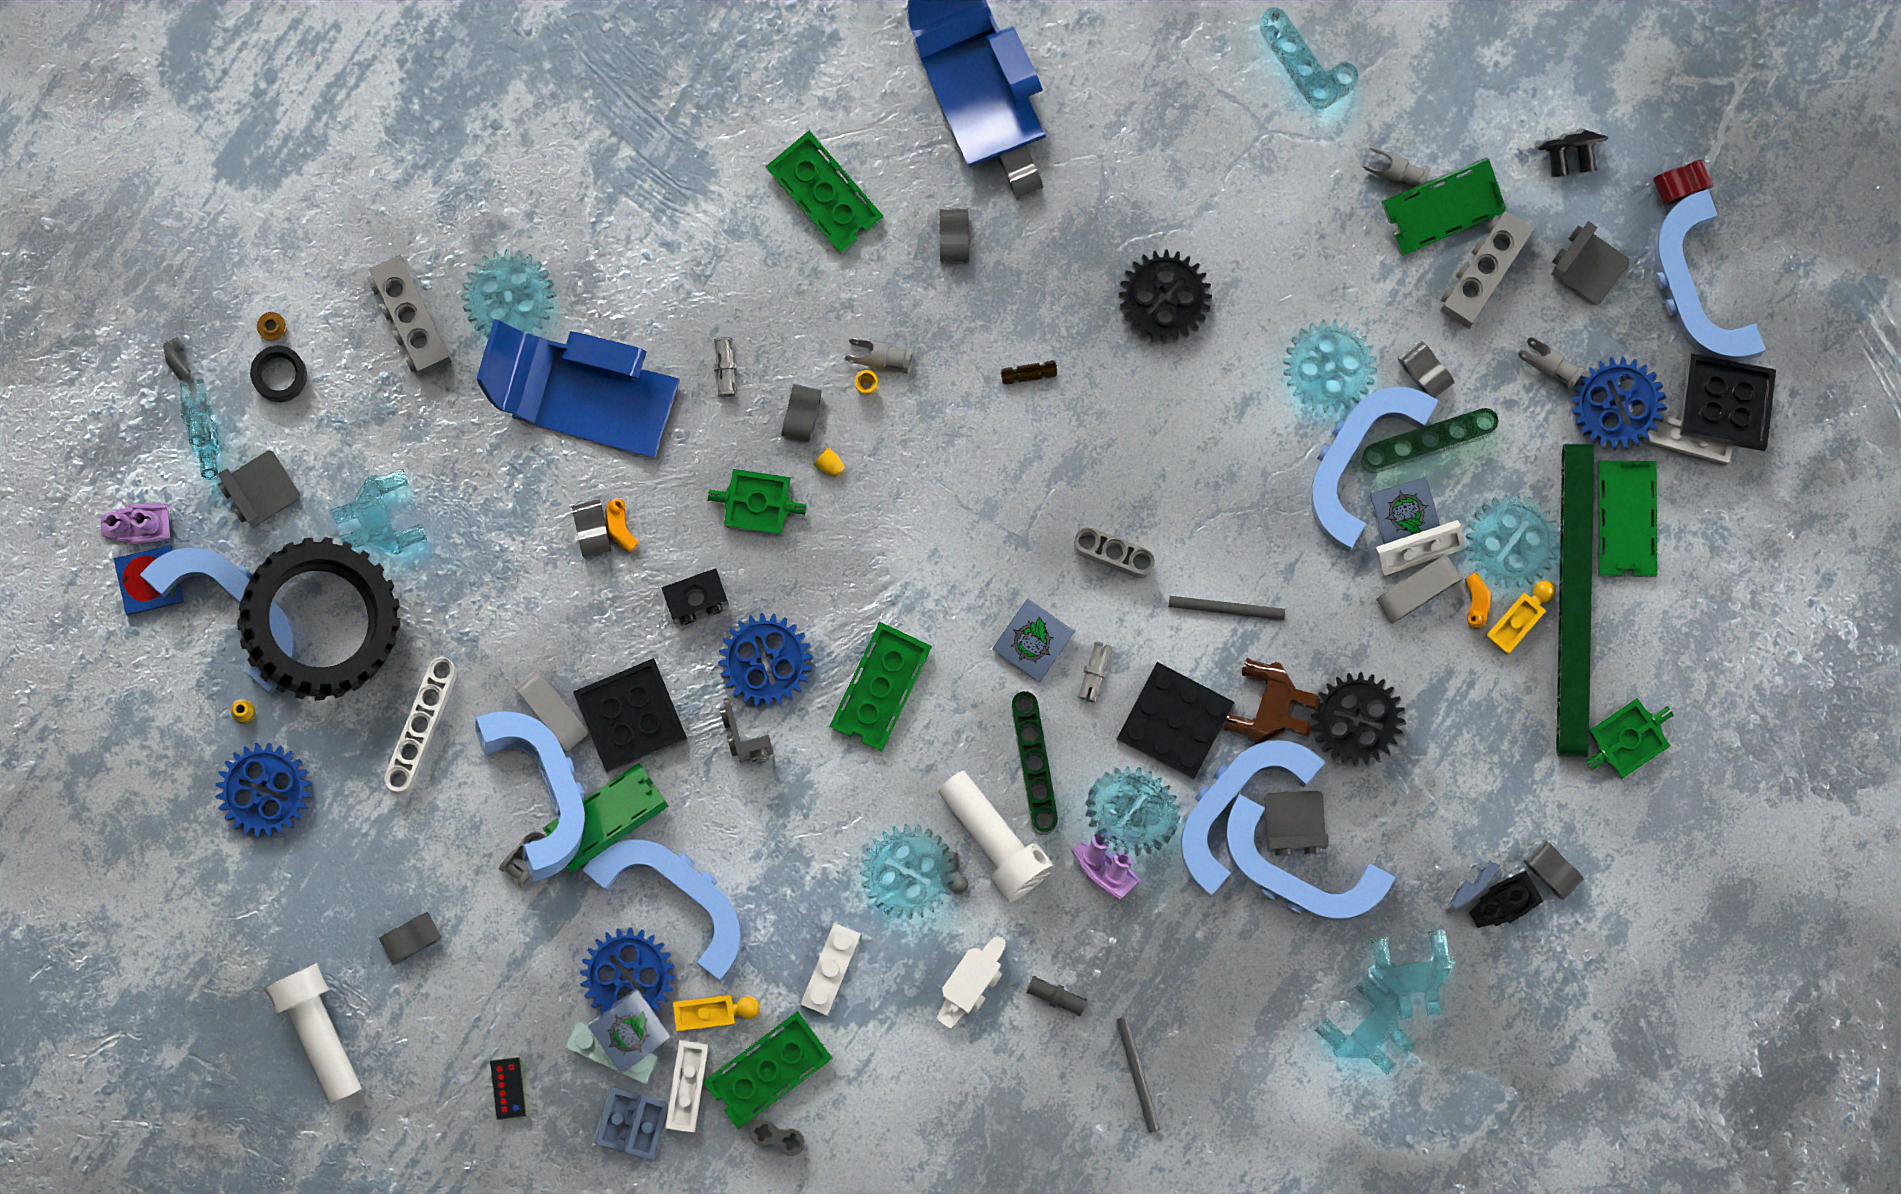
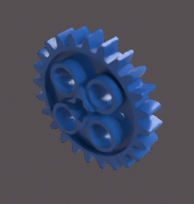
M1611 357L1609 366H1605L1602 361H1599L1600 370L1596 371L1589 367L1591 377L1581 376L1580 378L1584 386H1575V390L1580 396L1572 397V401L1579 406L1572 409L1574 415H1581L1575 422L1577 426L1585 425L1581 430L1584 436L1592 432L1590 436L1592 443H1595L1600 438V445L1603 449L1609 442L1614 451L1617 450L1619 443H1622L1625 450H1628L1629 442L1631 441L1639 447L1640 437L1648 441L1650 440L1647 433L1649 429L1658 432L1654 422L1664 421L1663 416L1658 413V411L1667 410L1666 405L1659 402L1667 398L1665 393L1658 392L1663 388L1662 382L1653 383L1657 378L1656 373L1652 372L1646 375L1649 369L1648 366L1644 364L1638 369L1636 359L1630 365H1627L1625 357L1621 358L1620 364H1616L1613 357ZM1627 379L1634 381V385L1630 390L1623 391L1619 389L1622 381ZM1609 381L1613 382L1623 403L1624 409L1631 421L1630 426H1626L1616 406V402L1607 385ZM1603 391L1607 393L1605 401L1601 403L1593 401V397L1597 392ZM1644 405L1646 407L1645 412L1641 416H1633L1631 410L1634 406ZM1608 418H1619V423L1616 427L1610 429L1604 426Z
M763 613L760 614V619L757 622L750 615L748 625L738 621L740 627L738 632L734 629H729L733 637L732 640L727 638L722 640L728 646V649L719 650V654L726 657V659L719 661L718 665L720 667H727V670L720 674L721 678L730 677V680L725 685L726 688L735 686L734 697L736 698L743 693L745 694L743 702L747 704L753 698L757 708L761 700H765L767 708L771 707V701L774 699L781 706L783 696L793 700L792 690L799 693L802 692L798 684L799 681L808 683V678L803 675V672L812 671V667L806 665L805 662L812 660L813 656L804 654V651L811 647L810 643L801 644V641L805 638V633L795 635L797 624H793L788 628L786 627L787 618L784 617L778 623L776 614L771 616L770 621H766ZM777 635L783 640L782 645L777 649L769 648L766 642L770 636ZM757 636L762 640L767 657L774 658L770 660V667L776 681L774 685L770 684L764 664L757 663L761 661V655L755 641ZM742 646H753L755 648L754 655L748 659L742 658L739 655V650ZM786 662L792 666V672L788 676H779L776 673V667L780 663ZM753 672H760L764 675L765 679L761 685L753 686L748 682V678Z
M255 743L253 752L244 746V756L241 757L234 752L233 755L236 762L233 764L225 761L224 763L229 768L228 772L219 771L218 773L225 778L224 782H218L215 785L223 789L222 793L215 795L216 798L225 801L218 808L221 811L229 810L224 819L230 821L235 818L233 827L237 830L244 825L243 833L245 835H248L252 829H254L255 837L260 838L263 830H265L269 838H272L273 829H276L282 835L284 834L283 825L287 824L293 829L294 824L291 819L295 817L302 820L303 817L298 812L299 809L309 808L302 802L303 799L312 797L310 793L304 791V788L311 786L312 783L302 779L309 772L307 770H298L303 763L300 759L291 762L294 757L292 751L283 756L284 747L279 745L275 752L271 743H267L265 750H262L259 743ZM260 764L263 768L261 776L256 779L250 778L249 769L251 766ZM281 775H288L290 778V783L285 789H277L276 780ZM244 779L260 787H264L267 783V788L287 796L288 800L282 801L268 794H263L261 797L257 790L241 785L240 780ZM249 791L252 796L250 803L246 806H240L237 801L239 794ZM270 802H277L279 806L277 814L271 817L266 816L265 806Z
M629 927L627 935H623L621 930L617 928L616 937L612 938L606 932L605 937L607 941L605 943L596 939L595 942L599 948L597 950L587 949L592 958L582 959V962L588 966V970H582L580 974L588 977V980L580 983L581 987L590 988V991L584 997L595 998L591 1007L596 1008L601 1005L600 1015L611 1009L613 1004L619 1000L618 996L621 990L625 988L635 990V987L628 980L621 981L623 974L609 959L611 955H614L626 970H635L632 976L646 991L643 997L651 1008L660 1012L657 1002L659 1000L665 1003L668 1002L663 994L664 992H673L674 990L667 985V981L676 980L675 976L668 974V971L675 968V965L671 963L666 964L665 961L671 954L670 952L660 953L664 944L662 942L654 946V935H651L646 940L644 939L645 931L642 929L637 936H634L632 927ZM626 947H633L637 951L636 959L629 963L624 962L621 958L622 951ZM607 966L612 967L615 971L614 978L610 982H602L599 978L600 970ZM646 969H653L656 972L657 977L652 984L647 985L641 981V973Z

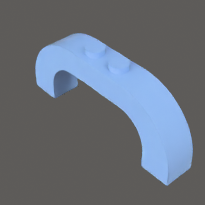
M1707 189L1692 194L1680 201L1669 212L1660 226L1655 241V261L1659 272L1656 273V278L1660 289H1665L1667 294L1666 307L1669 315L1675 317L1679 330L1693 348L1708 357L1734 362L1745 361L1761 356L1766 350L1757 324L1727 330L1711 323L1704 314L1683 255L1682 244L1685 234L1694 228L1714 222L1718 216L1710 192Z
M1408 387L1385 388L1370 394L1359 402L1350 413L1346 422L1340 419L1332 433L1336 436L1331 446L1325 444L1317 458L1322 462L1314 476L1310 495L1315 521L1324 535L1334 544L1350 552L1366 525L1365 522L1349 514L1342 507L1337 496V483L1368 429L1379 420L1398 418L1422 430L1438 403L1437 399L1422 391Z
M191 547L176 549L160 556L140 574L164 598L178 583L191 577L209 578L222 587L239 604L244 595V590L253 576L244 566L240 565L237 568L229 560L216 552ZM272 600L269 613L272 635L281 650L294 659L295 643L291 626L283 611ZM256 665L247 672L270 696L276 691L278 685L270 679L265 682L260 677L262 672Z
M494 712L476 717L475 731L484 755L504 749H516L530 755L538 765L559 824L548 837L524 844L523 859L532 882L550 877L561 871L571 862L582 841L585 821L582 802L584 793L579 782L575 783L572 776L574 774L572 760L570 757H565L562 747L552 731L533 717L517 712Z
M1279 740L1254 745L1241 753L1230 766L1225 763L1214 775L1217 779L1211 788L1205 785L1195 797L1198 803L1187 818L1181 836V854L1186 871L1193 882L1211 898L1231 874L1210 853L1207 843L1208 830L1249 779L1260 771L1277 769L1286 772L1305 787L1325 761L1302 745Z
M1240 794L1238 795L1226 823V846L1236 869L1249 882L1261 888L1260 894L1273 901H1276L1277 898L1282 899L1288 903L1286 906L1288 909L1299 915L1306 912L1317 918L1340 921L1352 919L1368 912L1388 892L1395 876L1370 863L1366 866L1357 885L1350 891L1342 894L1323 892L1270 864L1260 856L1254 843L1255 827L1265 808Z
M631 839L617 842L590 860L582 871L606 891L626 870L634 867H648L659 872L703 907L713 919L714 937L710 946L697 963L720 982L723 981L737 960L741 946V927L733 905L726 895L715 886L718 881L706 871L699 874L692 868L695 863L682 852L677 856L666 847L648 840Z

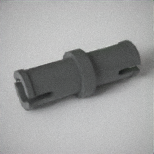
M1036 976L1032 977L1026 992L1050 1002L1049 1006L1055 1008L1057 1005L1077 1014V1016H1081L1087 1003L1086 998L1064 990V986L1060 984L1055 986Z

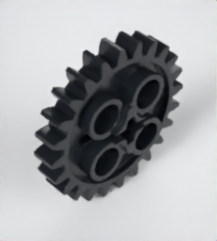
M1165 249L1163 257H1159L1155 250L1151 260L1146 255H1142V265L1135 261L1132 263L1135 272L1125 271V276L1130 281H1121L1120 286L1127 291L1119 292L1118 298L1126 300L1120 304L1119 308L1120 310L1129 311L1124 315V320H1134L1131 325L1132 330L1139 326L1142 328L1140 337L1149 332L1151 333V342L1156 339L1157 335L1161 336L1163 344L1166 343L1167 336H1171L1173 341L1177 342L1179 333L1187 339L1189 337L1188 328L1197 332L1199 327L1196 321L1205 322L1206 317L1201 312L1210 311L1211 307L1204 302L1211 301L1212 295L1204 292L1211 288V283H1202L1207 273L1198 274L1197 271L1200 264L1197 263L1191 267L1189 265L1190 256H1187L1182 261L1180 260L1179 251L1172 258L1169 256L1168 249ZM1161 271H1169L1174 279L1167 283L1162 282L1158 278V274ZM1184 279L1185 282L1172 291L1170 301L1164 299L1151 314L1146 313L1149 308L1159 301L1160 292L1167 294L1176 282ZM1141 290H1148L1153 298L1148 302H1143L1139 300L1137 293ZM1182 291H1188L1192 294L1193 300L1190 303H1183L1179 300L1178 294ZM1168 311L1172 314L1173 319L1166 323L1161 322L1157 317L1158 312Z
M1360 672L1357 680H1353L1352 675L1347 673L1346 682L1336 677V687L1327 683L1326 686L1329 693H1318L1321 700H1323L1318 707L1319 713L1311 714V719L1319 722L1312 726V731L1321 732L1315 738L1316 742L1325 741L1321 748L1322 751L1325 753L1332 749L1331 759L1335 760L1341 755V763L1343 765H1346L1348 760L1352 759L1354 767H1357L1359 760L1363 759L1368 767L1372 757L1380 763L1381 758L1379 754L1381 752L1390 756L1391 753L1388 746H1399L1394 737L1404 736L1403 731L1398 729V726L1406 725L1405 719L1398 718L1399 715L1405 713L1403 707H1396L1402 701L1400 696L1391 698L1395 692L1394 687L1392 686L1385 690L1386 681L1382 679L1376 684L1374 674H1371L1369 679L1365 680L1363 673ZM1348 695H1353L1357 698L1356 704L1351 708L1342 706L1343 698ZM1375 704H1381L1385 707V710L1381 716L1373 717L1369 714L1370 708ZM1334 711H1342L1355 718L1362 714L1365 721L1382 724L1383 728L1378 729L1364 722H1359L1356 726L1353 719L1335 715ZM1343 722L1347 724V731L1343 735L1332 733L1336 723ZM1366 731H1371L1375 734V739L1370 744L1360 742V736Z

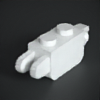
M996 936L990 939V942L987 943L983 951L978 948L969 949L942 988L945 1002L936 1020L947 1028L952 1029L965 1013L968 1015L971 1010L977 1013L986 999L982 995L988 985L994 988L1001 978L1002 973L998 971L1001 964L997 961L1006 948V942L1003 937Z

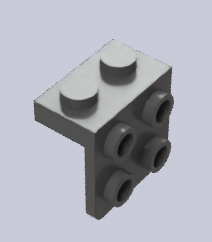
M1588 221L1583 228L1578 225L1571 234L1569 240L1573 243L1566 251L1561 248L1552 262L1556 266L1551 274L1593 304L1598 305L1626 269L1629 259L1596 236L1594 232L1598 227Z
M270 450L232 473L226 468L218 474L222 481L217 484L226 499L232 496L237 504L233 508L234 512L242 523L247 521L252 528L300 498V493L274 452Z
M729 698L723 699L725 706L719 709L725 729L731 728L732 735H728L727 740L732 757L738 755L740 763L752 760V764L769 760L768 755L774 754L769 735L741 742Z
M1320 791L1268 793L1265 796L1267 852H1275V856L1293 855V851L1304 850L1305 855L1322 854V849H1326L1329 846L1328 834H1325L1323 794Z

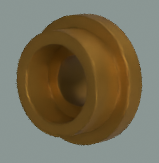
M267 312L258 319L257 331L263 339L275 341L284 335L286 323L280 314ZM270 321L276 323V327L273 330L266 329V325Z

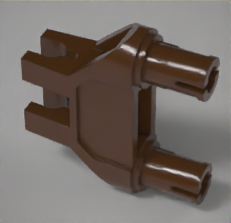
M1246 658L1244 662L1246 667L1243 666L1242 676L1266 681V688L1256 718L1252 720L1229 712L1226 718L1229 722L1225 721L1224 730L1248 736V740L1255 744L1265 742L1285 732L1309 737L1312 725H1309L1310 723L1291 716L1295 705L1318 710L1321 701L1318 695L1296 689L1281 663L1274 662L1269 665Z

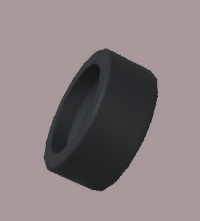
M275 345L266 347L256 355L251 364L250 376L252 384L262 397L272 402L282 403L291 401L302 392L306 385L307 371L304 362L297 352L286 346ZM278 357L289 360L294 365L296 372L295 380L291 386L280 391L270 389L262 379V370L265 364L271 359Z

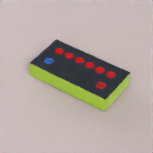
M520 1057L490 1061L496 1119L526 1117Z

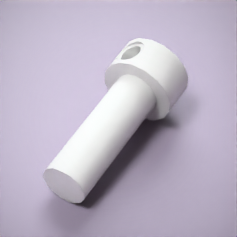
M961 771L940 787L938 793L997 867V870L991 876V880L1009 903L1029 893L1052 873L1055 866L1039 845L1032 843L1025 847L966 771Z
M318 963L264 987L271 1000L275 1014L287 1010L329 1103L331 1104L361 1090L362 1087L319 996V994L330 989L322 977Z

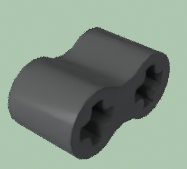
M1027 145L998 156L1016 199L1043 188L1041 177Z
M940 208V262H969L968 208Z
M1419 341L1398 358L1401 367L1415 381L1419 389L1433 398L1439 396L1455 383L1449 371L1438 361L1434 353L1423 341Z
M793 384L781 436L810 443L822 390Z
M600 498L571 504L582 556L587 557L610 552L611 546Z
M1546 840L1524 860L1526 866L1561 900H1564L1584 880L1582 875Z
M428 912L413 918L379 938L392 965L406 960L442 939Z
M763 1119L753 1123L750 1128V1137L758 1146H776L787 1156H796L805 1147L804 1137L796 1129L781 1130L776 1128L772 1122ZM764 1125H767L768 1131L772 1135L770 1138L765 1137L763 1142L759 1141V1135L755 1133L756 1129H762ZM794 1134L796 1135V1141L800 1142V1145L788 1151L787 1145L783 1141Z

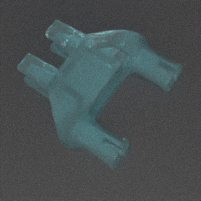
M203 379L197 380L198 390L195 392L196 396L194 398L189 392L187 382L180 383V415L182 424H185L187 429L188 442L192 446L194 455L199 458L201 477L206 480L214 479L218 476L216 457L220 453V444L210 396L207 394Z
M404 469L382 477L375 476V474L370 475L361 486L353 502L330 510L336 524L358 518L361 529L339 536L341 544L344 541L353 544L351 549L370 544L391 554L398 555L401 554V551L406 546L427 541L422 523L400 531L393 529L383 499L385 493L409 486Z
M1439 930L1438 935L1437 931L1428 932L1432 951L1430 961L1395 965V963L1391 962L1389 937H1382L1380 939L1381 949L1379 938L1370 939L1374 966H1371L1370 973L1396 997L1399 1020L1413 1017L1410 994L1424 993L1427 1016L1441 1014L1438 989L1456 963L1453 955L1449 953L1447 930Z
M1367 974L1354 987L1374 1005L1372 1007L1374 1010L1350 1035H1345L1328 1017L1321 1023L1329 1032L1321 1024L1314 1031L1333 1047L1332 1051L1336 1057L1369 1058L1385 1074H1388L1396 1064L1379 1049L1382 1044L1389 1038L1405 1054L1416 1044L1399 1028L1395 994L1392 991L1385 992Z

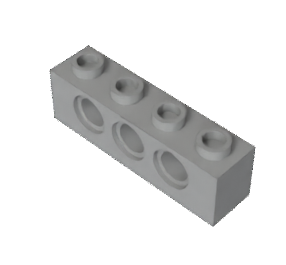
M1506 210L1501 218L1495 215L1486 229L1491 232L1486 241L1480 238L1471 252L1475 255L1471 264L1469 265L1465 262L1456 275L1460 279L1455 288L1449 286L1440 299L1444 302L1441 311L1469 329L1534 231L1533 227ZM1495 239L1504 240L1507 243L1508 249L1503 251L1496 249L1493 241ZM1481 262L1488 263L1492 267V273H1481L1478 269V264ZM1465 286L1474 287L1477 296L1473 298L1465 296L1462 288Z
M401 255L370 268L372 278L368 279V282L374 294L380 293L385 302L380 304V307L386 319H393L397 327L392 332L398 345L405 344L409 354L404 357L411 372L417 369L421 377L451 363L452 361ZM396 285L403 287V292L400 296L390 297L388 295L391 287ZM413 311L415 313L413 321L409 323L400 321L401 315L404 312ZM419 336L426 337L427 344L423 348L413 347L415 338Z

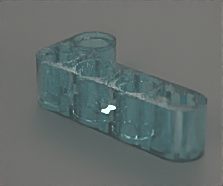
M1272 7L1263 13L1260 23L1262 35L1311 107L1315 109L1327 108L1354 90L1358 80V70L1353 64L1343 62L1325 72L1282 9ZM1271 19L1272 22L1278 21V28L1274 24L1269 26V20ZM1284 42H1292L1296 45L1297 49L1293 52H1287L1283 49L1282 44ZM1301 65H1307L1312 69V73L1310 75H1302L1297 68ZM1341 73H1346L1351 77L1352 81L1348 84H1343L1338 80L1337 76ZM1317 88H1322L1327 91L1328 97L1319 99L1314 95L1313 91Z

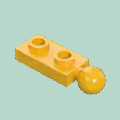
M1538 581L1533 587L1532 597L1524 592L1485 636L1506 655L1514 649L1546 612L1540 606L1541 603H1548L1554 599L1556 589L1550 581Z
M732 995L673 1002L676 1032L735 1025L734 1015H739L743 1019H753L760 1010L759 1002L752 996H744L734 1004Z

